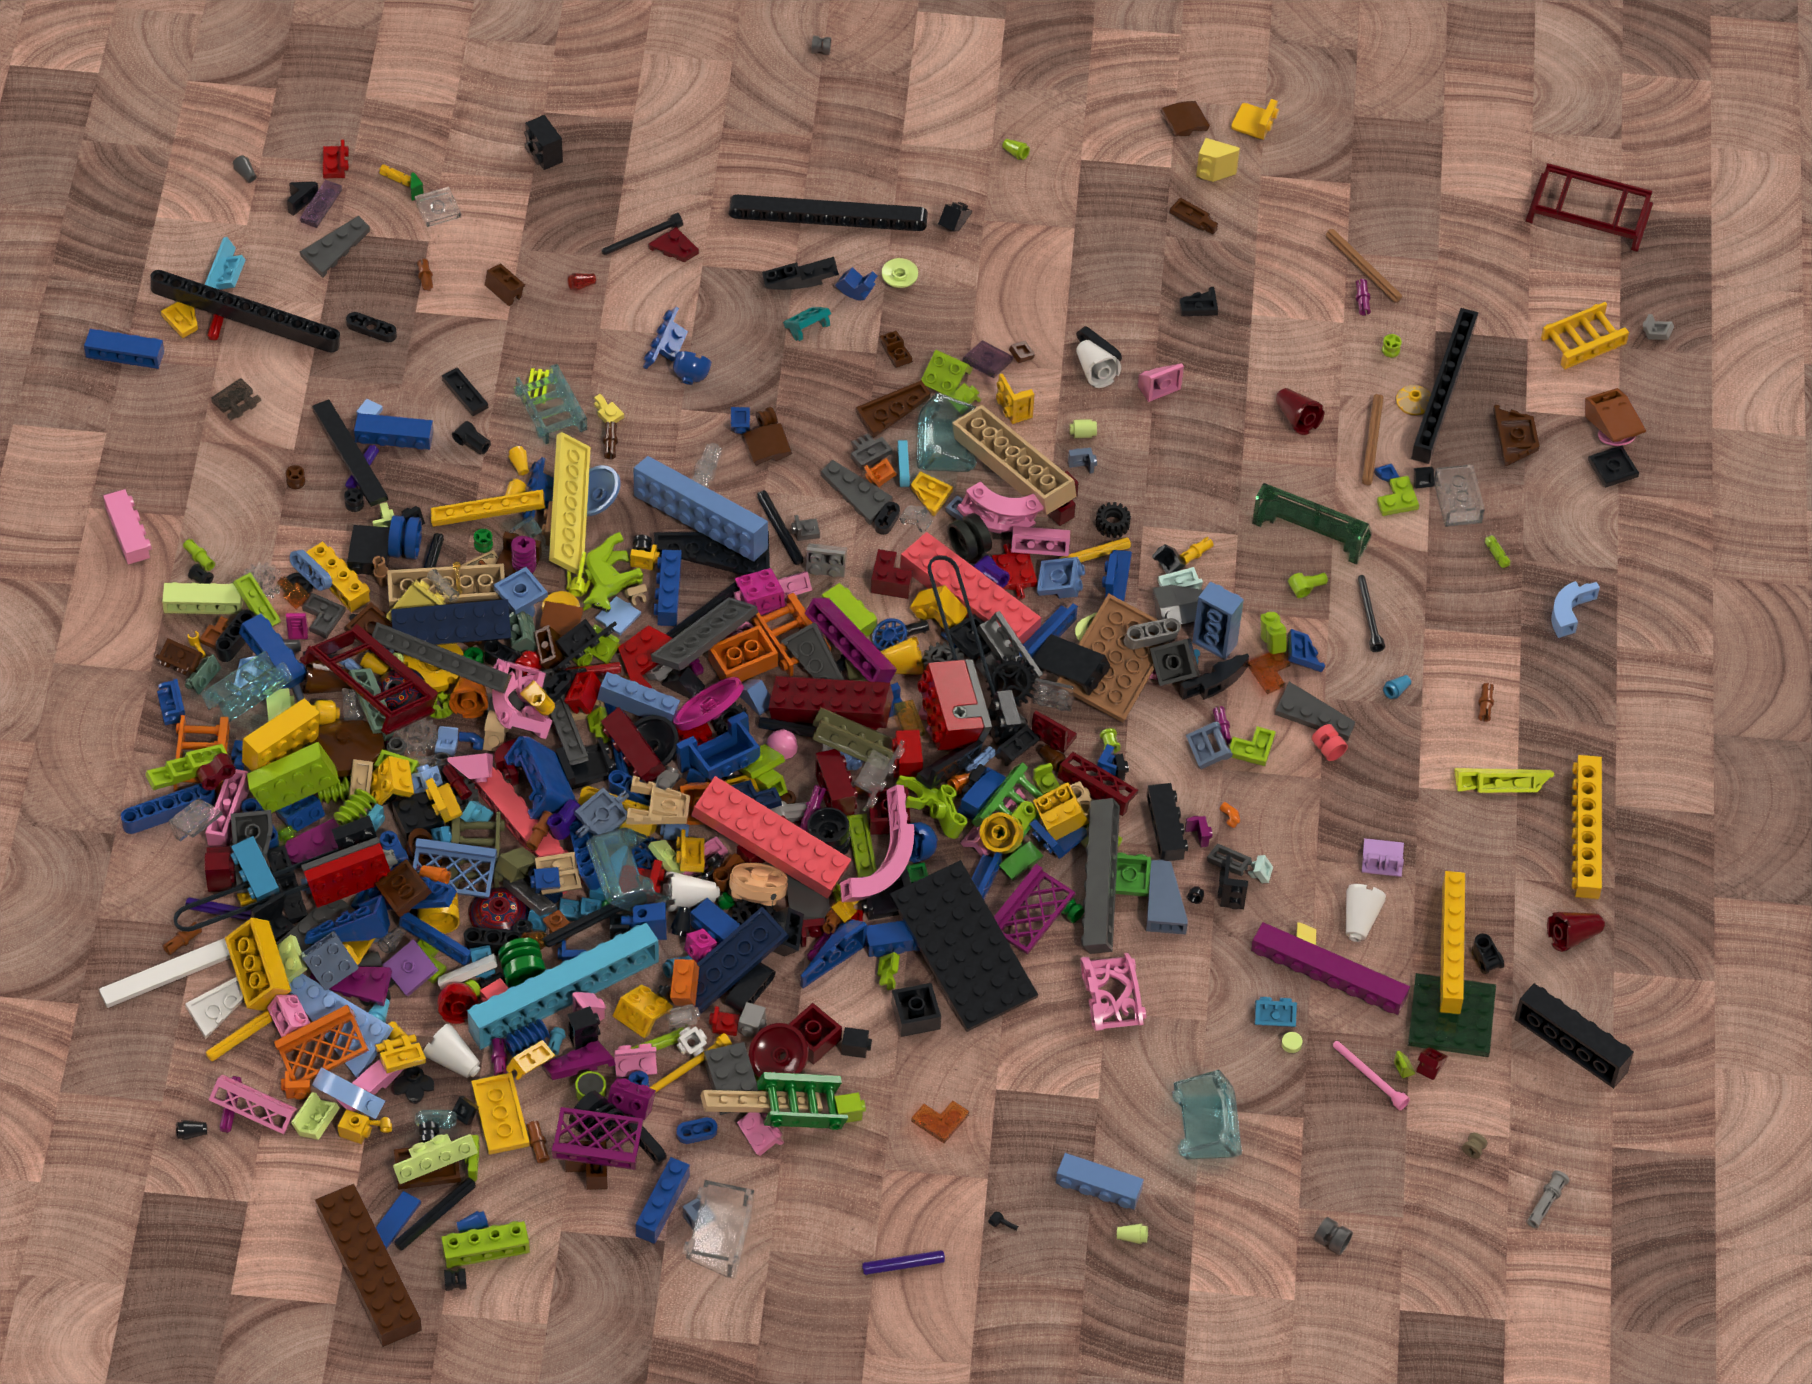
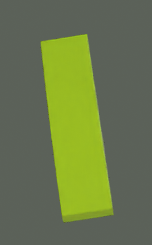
M223 744L186 752L183 758L166 761L164 767L147 770L145 776L153 790L172 786L197 777L196 771L200 766L209 764L216 755L220 753L227 754Z

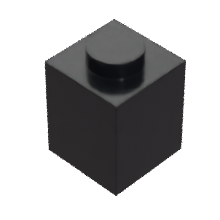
M845 1027L841 1055L866 1058L867 1051H871L872 1047L869 1030Z

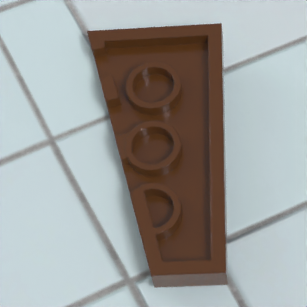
M921 380L856 407V413L872 437L875 438L930 399L931 393Z

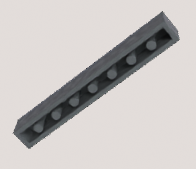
M1114 798L1091 800L1090 808L1088 809V818L1090 820L1087 827L1089 840L1086 845L1088 859L1085 863L1087 879L1084 881L1086 898L1083 900L1085 917L1082 918L1084 935L1081 937V943L1089 954L1113 952L1120 806Z

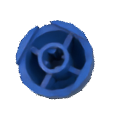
M679 351L675 355L673 368L676 375L682 379V382L692 385L704 380L709 373L712 362L705 356H701L700 359L695 357L696 353Z
M910 823L914 824V843L909 861L915 863L927 860L936 851L937 835L925 823Z

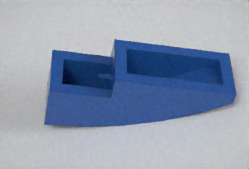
M994 770L986 773L961 799V809L977 816L1006 777Z

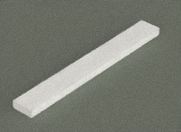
M225 938L100 988L99 992L106 1007H112L230 959Z

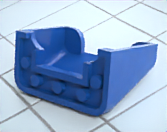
M528 736L518 737L504 758L507 765L523 766L533 789L529 796V799L533 800V808L528 810L530 818L540 819L543 811L556 814L569 799L576 801L556 753Z

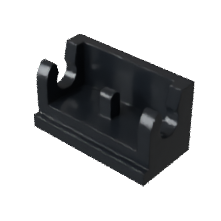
M1026 725L998 747L995 757L997 759L1003 757L1005 759L1004 765L1008 766L1040 741V738Z

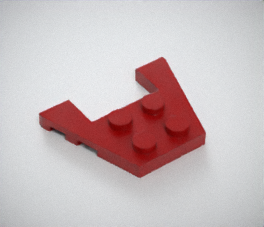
M648 625L620 645L618 650L630 681H635L640 685L652 688L642 675L659 664L652 661L651 654L673 638Z

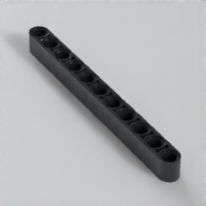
M739 194L731 196L729 203V216L734 219L923 231L927 227L928 211L925 208L916 206Z
M155 270L150 275V289L156 295L326 352H336L340 347V332L333 327L163 270Z

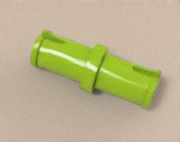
M188 539L184 542L183 548L206 571H210L215 567V562L207 555L206 550L200 548L193 539Z

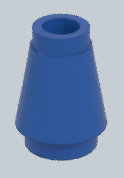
M476 1211L456 1222L459 1233L467 1232L471 1229L479 1230L489 1227L484 1211Z

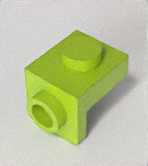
M965 383L948 398L960 412H963L975 400L981 401V398L978 396L980 392L973 385L969 387Z

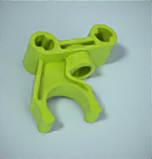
M901 775L896 785L908 787L919 797L908 796L905 800L906 808L920 810L925 805H928L930 807V816L939 819L944 834L949 838L957 839L966 826L967 819L964 815L957 813L953 799L957 794L956 790L947 784L941 785L939 789L934 787L930 790L917 781L915 777Z

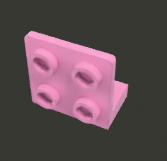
M640 1044L639 1048L631 1049V1045L619 1046L618 1050L614 1052L616 1078L629 1077L635 1071H643L647 1075L657 1074L656 1047H652L651 1044Z

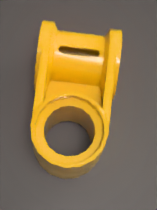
M534 680L519 693L544 716L551 714L555 708L554 701Z

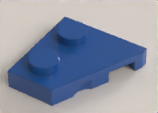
M1290 629L1287 633L1288 661L1322 672L1325 664L1318 661L1316 657L1318 652L1312 645L1309 635Z

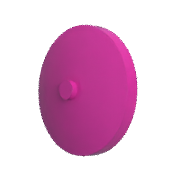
M730 677L710 685L688 700L677 711L673 718L674 724L679 730L684 731L718 718L741 695L744 689L743 684L739 678Z

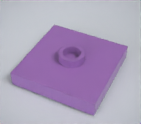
M414 939L382 965L383 967L391 968L392 979L406 996L412 994L439 971Z

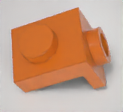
M887 458L872 468L868 465L864 466L867 471L865 474L866 478L870 483L874 482L878 487L897 475Z
M285 1071V1078H281V1090L286 1092V1099L295 1098L301 1100L308 1098L311 1094L310 1080L290 1081V1073Z

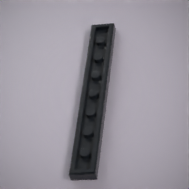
M328 399L313 405L312 409L369 505L372 507L388 501V495L331 401Z

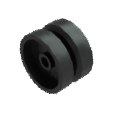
M970 513L964 516L962 521L956 520L947 526L948 537L953 549L965 561H970L976 558L978 554H984L992 549V540L988 528L976 513Z

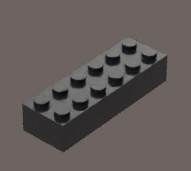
M1535 983L1520 998L1514 1020L1613 1089L1628 1073L1634 1053L1629 1046L1620 1043L1610 1033L1603 1031L1594 1022L1587 1020L1577 1010L1571 1009L1561 999L1555 998L1545 988L1539 987Z

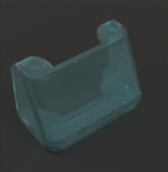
M937 392L921 409L918 417L917 467L925 471L969 472L975 468V455L968 454V450L955 440L952 422L974 410L976 406Z
M1215 1070L1174 1082L1172 1096L1175 1103L1178 1102L1182 1107L1185 1139H1182L1178 1145L1180 1155L1187 1160L1233 1158L1242 1155L1235 1091L1220 1070Z

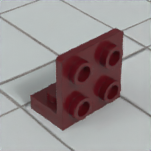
M1038 711L1033 713L1031 730L1040 738V741L1050 745L1055 750L1065 753L1077 738V733Z

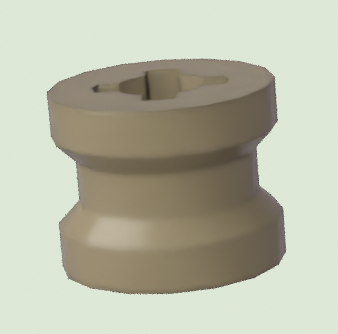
M1470 1133L1468 1142L1463 1144L1462 1150L1469 1157L1478 1159L1482 1155V1149L1487 1147L1488 1142L1482 1135Z

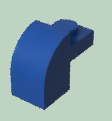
M852 267L842 274L835 286L846 296L861 301L865 300L875 286L874 281L878 276L872 271L863 277Z

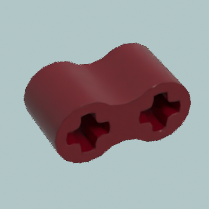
M220 753L209 764L200 766L196 771V775L205 790H213L221 781L231 778L235 774L236 769L229 755Z

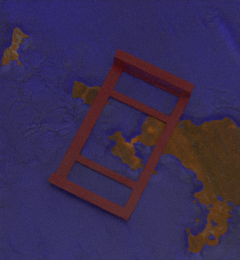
M1547 163L1545 172L1541 173L1525 222L1532 224L1535 214H1540L1633 239L1631 250L1638 252L1653 206V202H1650L1652 191ZM1549 172L1567 176L1556 209L1539 205ZM1572 178L1623 191L1612 224L1561 211ZM1628 193L1646 197L1635 230L1618 226Z
M358 624L349 631L312 647L308 646L305 656L300 657V661L304 665L319 659L386 718L381 731L386 735L435 713L433 706L438 692ZM355 637L363 643L333 658L327 656L353 644ZM370 649L402 676L406 682L373 696L339 667L337 663ZM412 686L424 695V697L393 711L380 702Z

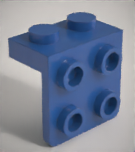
M1036 819L1030 823L1034 830L1032 835L1038 841L1042 840L1044 848L1050 854L1053 852L1059 859L1088 836L1087 829L1083 826L1055 840L1048 833L1046 827H1043Z

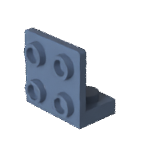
M335 931L300 953L302 959L325 991L359 968Z

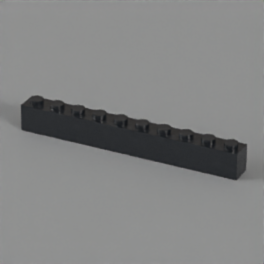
M1460 308L1413 446L1411 457L1413 460L1427 464L1430 463L1476 327L1479 312Z

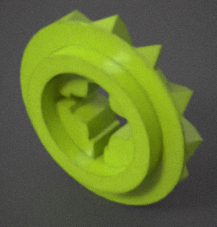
M444 691L438 693L433 706L435 713L429 716L443 719L453 713L449 705L450 693L446 694ZM437 701L443 703V709L437 705Z

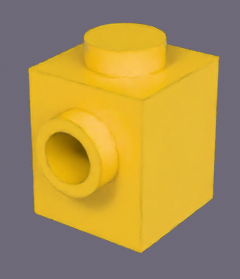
M347 1109L338 1124L339 1137L362 1144L364 1139L369 1137L372 1130L369 1117Z

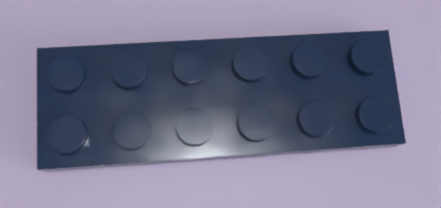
M508 599L391 609L392 628L434 645L512 639Z
M763 907L697 963L699 966L696 1003L695 1006H688L697 1017L789 937L785 930Z

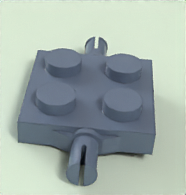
M604 787L574 812V815L583 824L575 832L576 835L582 838L589 831L601 842L604 841L626 822L627 811L624 809L622 802L629 798V794L623 791L615 797L609 794Z

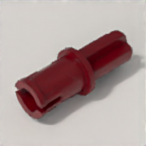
M445 765L442 772L449 780L450 787L456 790L461 800L468 799L472 792L465 784L464 777L458 774L453 765Z

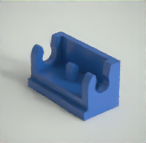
M173 679V681L158 685L159 689H162L157 691L165 725L180 723L181 715H185L178 680Z

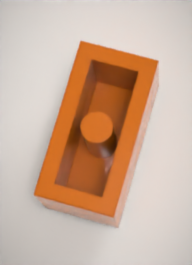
M674 959L670 999L675 1006H695L699 977V966L695 960Z

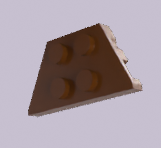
M1494 405L1493 411L1504 466H1509L1539 451L1540 445L1534 416L1521 414L1512 409L1510 412L1500 409L1499 405Z

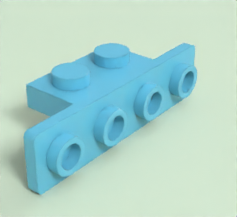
M228 237L223 238L205 282V285L219 290L236 286L246 260L242 255L233 256L236 248Z

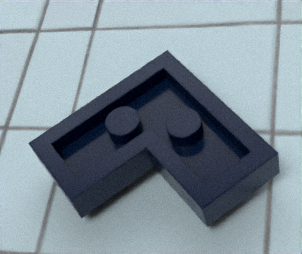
M751 780L731 785L768 809L782 806V800L775 787L756 793Z

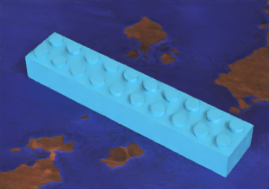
M647 923L637 925L630 931L618 934L612 940L600 943L589 951L581 952L577 957L565 960L560 965L547 969L534 978H528L524 983L516 987L512 986L505 992L494 995L481 1004L473 1005L467 1010L469 1033L481 1050L491 1045V1041L494 1038H500V1040L501 1038H506L507 1033L513 1034V1031L516 1029L520 1031L522 1026L528 1027L530 1022L535 1023L537 1019L542 1020L572 1005V994L575 992L595 994L658 963L659 942Z

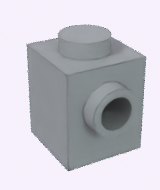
M746 1002L738 1022V1032L747 1037H754L762 1028L766 1027V1008Z

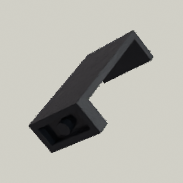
M1052 634L1048 636L1032 658L1042 673L1047 671L1082 685L1086 695H1090L1097 688L1098 683L1111 667L1106 655Z

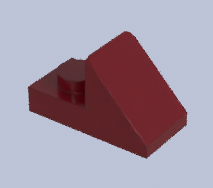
M1429 1047L1420 1053L1418 1057L1420 1063L1416 1072L1434 1080L1448 1056Z

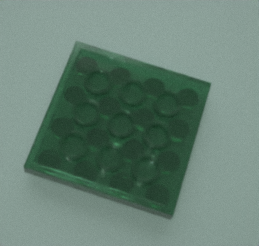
M1416 973L1408 1046L1426 1049L1431 1047L1440 1051L1489 1057L1496 984L1464 980L1461 1013L1440 1012L1441 977Z

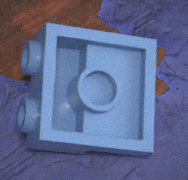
M1078 557L1041 561L1037 593L1039 596L1058 594L1059 598L1078 597L1079 591L1083 589L1081 576L1085 575L1084 565L1080 563Z

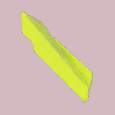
M1455 768L1457 791L1477 789L1479 793L1538 792L1542 785L1550 777L1554 776V772L1551 770Z

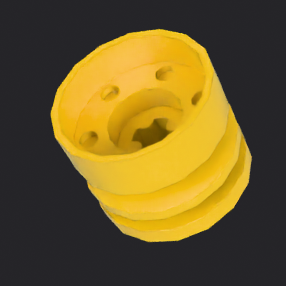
M457 892L450 907L417 909V918L443 934L456 930L460 925Z

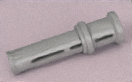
M1557 1170L1553 1171L1552 1179L1544 1186V1193L1527 1219L1529 1226L1538 1228L1553 1201L1561 1196V1190L1570 1181L1565 1173Z

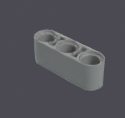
M1167 618L1133 625L1126 632L1124 644L1129 649H1139L1172 642L1181 628L1180 622L1175 618Z

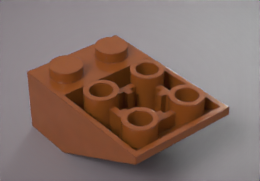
M1615 388L1585 398V417L1612 442H1619L1646 432L1630 400L1620 389Z

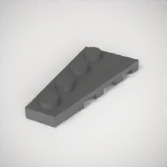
M831 460L821 471V477L835 491H839L843 495V499L847 503L850 502L855 507V511L866 518L865 521L869 525L876 519L883 506L893 501V496L834 460Z
M814 622L781 640L814 678L845 680L817 623Z
M1290 681L1275 711L1277 716L1316 730L1324 725L1332 724L1338 732V736L1347 741L1355 727L1354 720Z

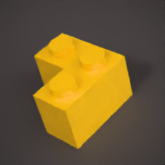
M943 585L937 587L947 625L950 629L962 622L968 612L955 595ZM933 588L919 591L910 609L917 618L923 620L935 618L940 626L944 628Z

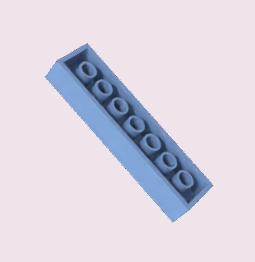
M649 456L633 468L634 496L638 499L643 500L654 508L663 511L683 524L694 528L752 561H755L768 549L767 520Z

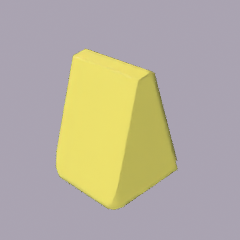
M1297 922L1296 937L1316 945V929Z

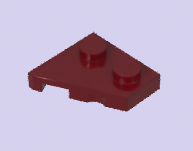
M677 227L648 244L650 250H660L663 252V255L674 257L682 262H686L699 254V249Z

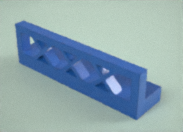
M1073 603L1068 609L1061 605L1023 644L1032 658L1050 634L1060 637L1076 621L1078 609L1076 604Z
M996 852L993 858L983 854L972 876V880L983 899H985L1000 869L1002 853Z

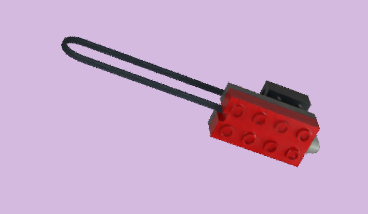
M366 816L331 829L338 846L337 849L273 872L272 875L277 877L302 867L308 883L283 893L288 896L310 887L316 906L319 908L375 887V883L382 877H386L392 866L398 863L394 850L382 849L371 818ZM246 882L181 907L174 915V924L181 931H194L253 909L259 904H264L271 897L193 926L183 927L177 923V919L182 912L250 887L249 883Z

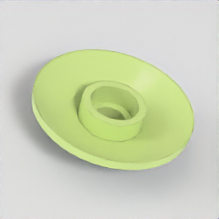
M904 258L892 259L884 264L882 278L892 287L905 288L916 282L918 268L910 260Z

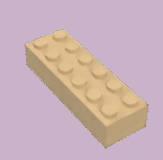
M504 564L387 570L390 610L415 579L419 582L421 580L426 582L430 586L429 590L434 594L436 592L441 594L445 598L444 602L446 605L503 600L494 590V584L505 578Z

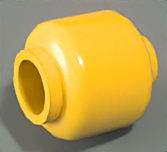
M317 700L312 705L320 713L319 725L335 722L340 717V708L336 707L335 702L332 700Z

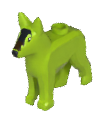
M620 532L610 536L601 546L587 554L584 563L585 570L583 572L585 578L591 580L594 587L589 597L583 601V604H585L583 607L584 611L593 607L609 612L611 610L610 602L608 601L610 597L617 595L624 588L632 584L640 585L643 583V573L640 568L619 574L613 567L617 561H630L627 551H613L614 545L624 541Z

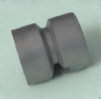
M1326 1217L1319 1226L1314 1240L1323 1246L1328 1244L1331 1251L1341 1255L1349 1244L1353 1231L1344 1226L1338 1227V1222Z

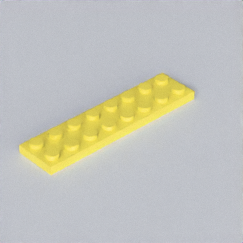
M560 432L556 438L549 561L578 575L582 553L585 552L591 447Z

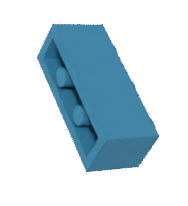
M254 836L231 846L233 853L230 854L235 865H240L242 870L239 871L243 882L248 881L250 887L247 890L252 899L256 898L257 901L280 893L279 887Z

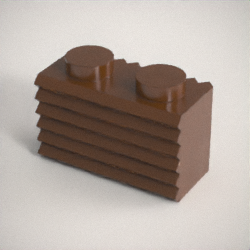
M550 626L534 631L540 665L546 670L554 668L565 659V655L555 643L561 635Z

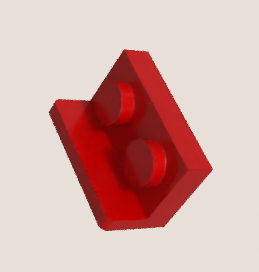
M345 139L341 140V146H323V179L345 178V171H349L348 160H345V157H349V146H345Z

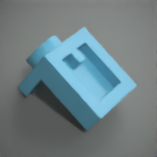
M470 801L460 818L466 822L489 821L493 811L480 802Z

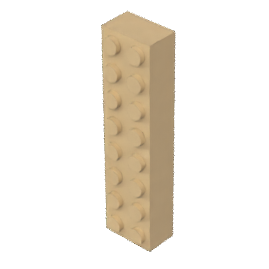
M983 405L952 422L955 440L1025 497L1034 494L1044 507L1042 510L1044 514L1048 515L1076 497L1075 482L1069 475Z

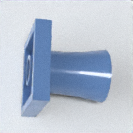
M527 567L494 584V590L503 600L508 599L509 614L514 612L516 615L524 611L525 614L527 613L533 618L535 615L534 604L548 597V592Z

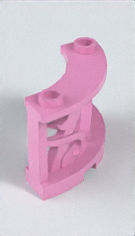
M978 482L966 490L963 501L956 509L963 516L970 513L979 515L990 532L1013 533V526L1034 527L1036 524L1034 519L1044 507L1034 494L1021 498L1003 497L989 490L982 482Z
M497 659L493 668L508 673L510 667L514 668L516 675L513 671L509 673L512 676L505 694L492 689L493 706L498 720L507 729H511L514 726L533 731L538 737L546 739L552 720L548 716L540 714L535 707L531 706L519 694L532 680L543 688L546 673L536 668ZM522 671L528 672V675L522 677ZM515 689L519 699L525 703V707L521 711H518L508 699L509 694Z
M1124 953V957L1090 961L1089 957L1080 958L1082 979L1086 990L1092 994V999H1089L1091 1023L1095 1031L1106 1028L1143 1025V1019H1146V1010L1141 1004L1139 985L1135 972V959L1131 958L1129 953ZM1105 975L1104 979H1102V980H1099V979L1096 978V977H1101V978H1102V976ZM1109 976L1119 980L1126 986L1117 1001L1109 992L1098 990V988L1103 987L1108 982ZM1103 998L1108 999L1107 1003L1105 1004L1102 1003L1101 1000ZM1127 1008H1132L1135 1019L1122 1020L1119 1010L1121 1009L1122 1013L1128 1016ZM1115 1015L1116 1021L1103 1022V1020Z

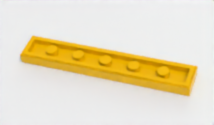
M542 489L431 508V523L435 527L544 509V491Z

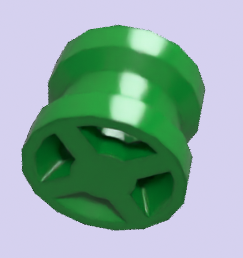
M479 529L474 533L475 550L480 553L489 552L493 548L492 532L488 529Z
M470 647L465 650L464 657L484 664L481 649Z

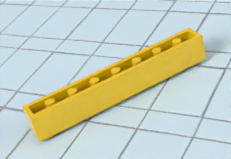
M1445 871L1442 884L1440 1012L1460 1014L1463 1004L1465 873Z

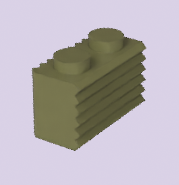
M524 847L513 849L508 853H502L498 856L495 872L497 871L498 874L510 880V883L528 876L529 870L536 866L535 858L538 857Z

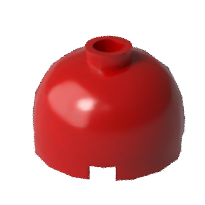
M464 983L448 984L438 995L437 1001L439 1014L446 1022L452 1024L464 1023L463 1019H468L467 1010L473 1005L479 1004L474 990Z

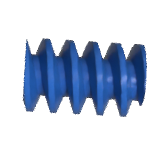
M537 1019L535 1024L530 1022L528 1028L522 1026L520 1031L516 1029L513 1031V1034L507 1033L504 1042L510 1055L515 1057L516 1051L521 1053L523 1048L528 1049L531 1044L535 1045L538 1043L537 1041L543 1040L545 1042L546 1037L550 1040V1035L543 1021Z

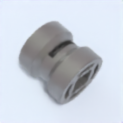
M813 35L811 52L816 54L822 52L829 55L831 37L820 38Z

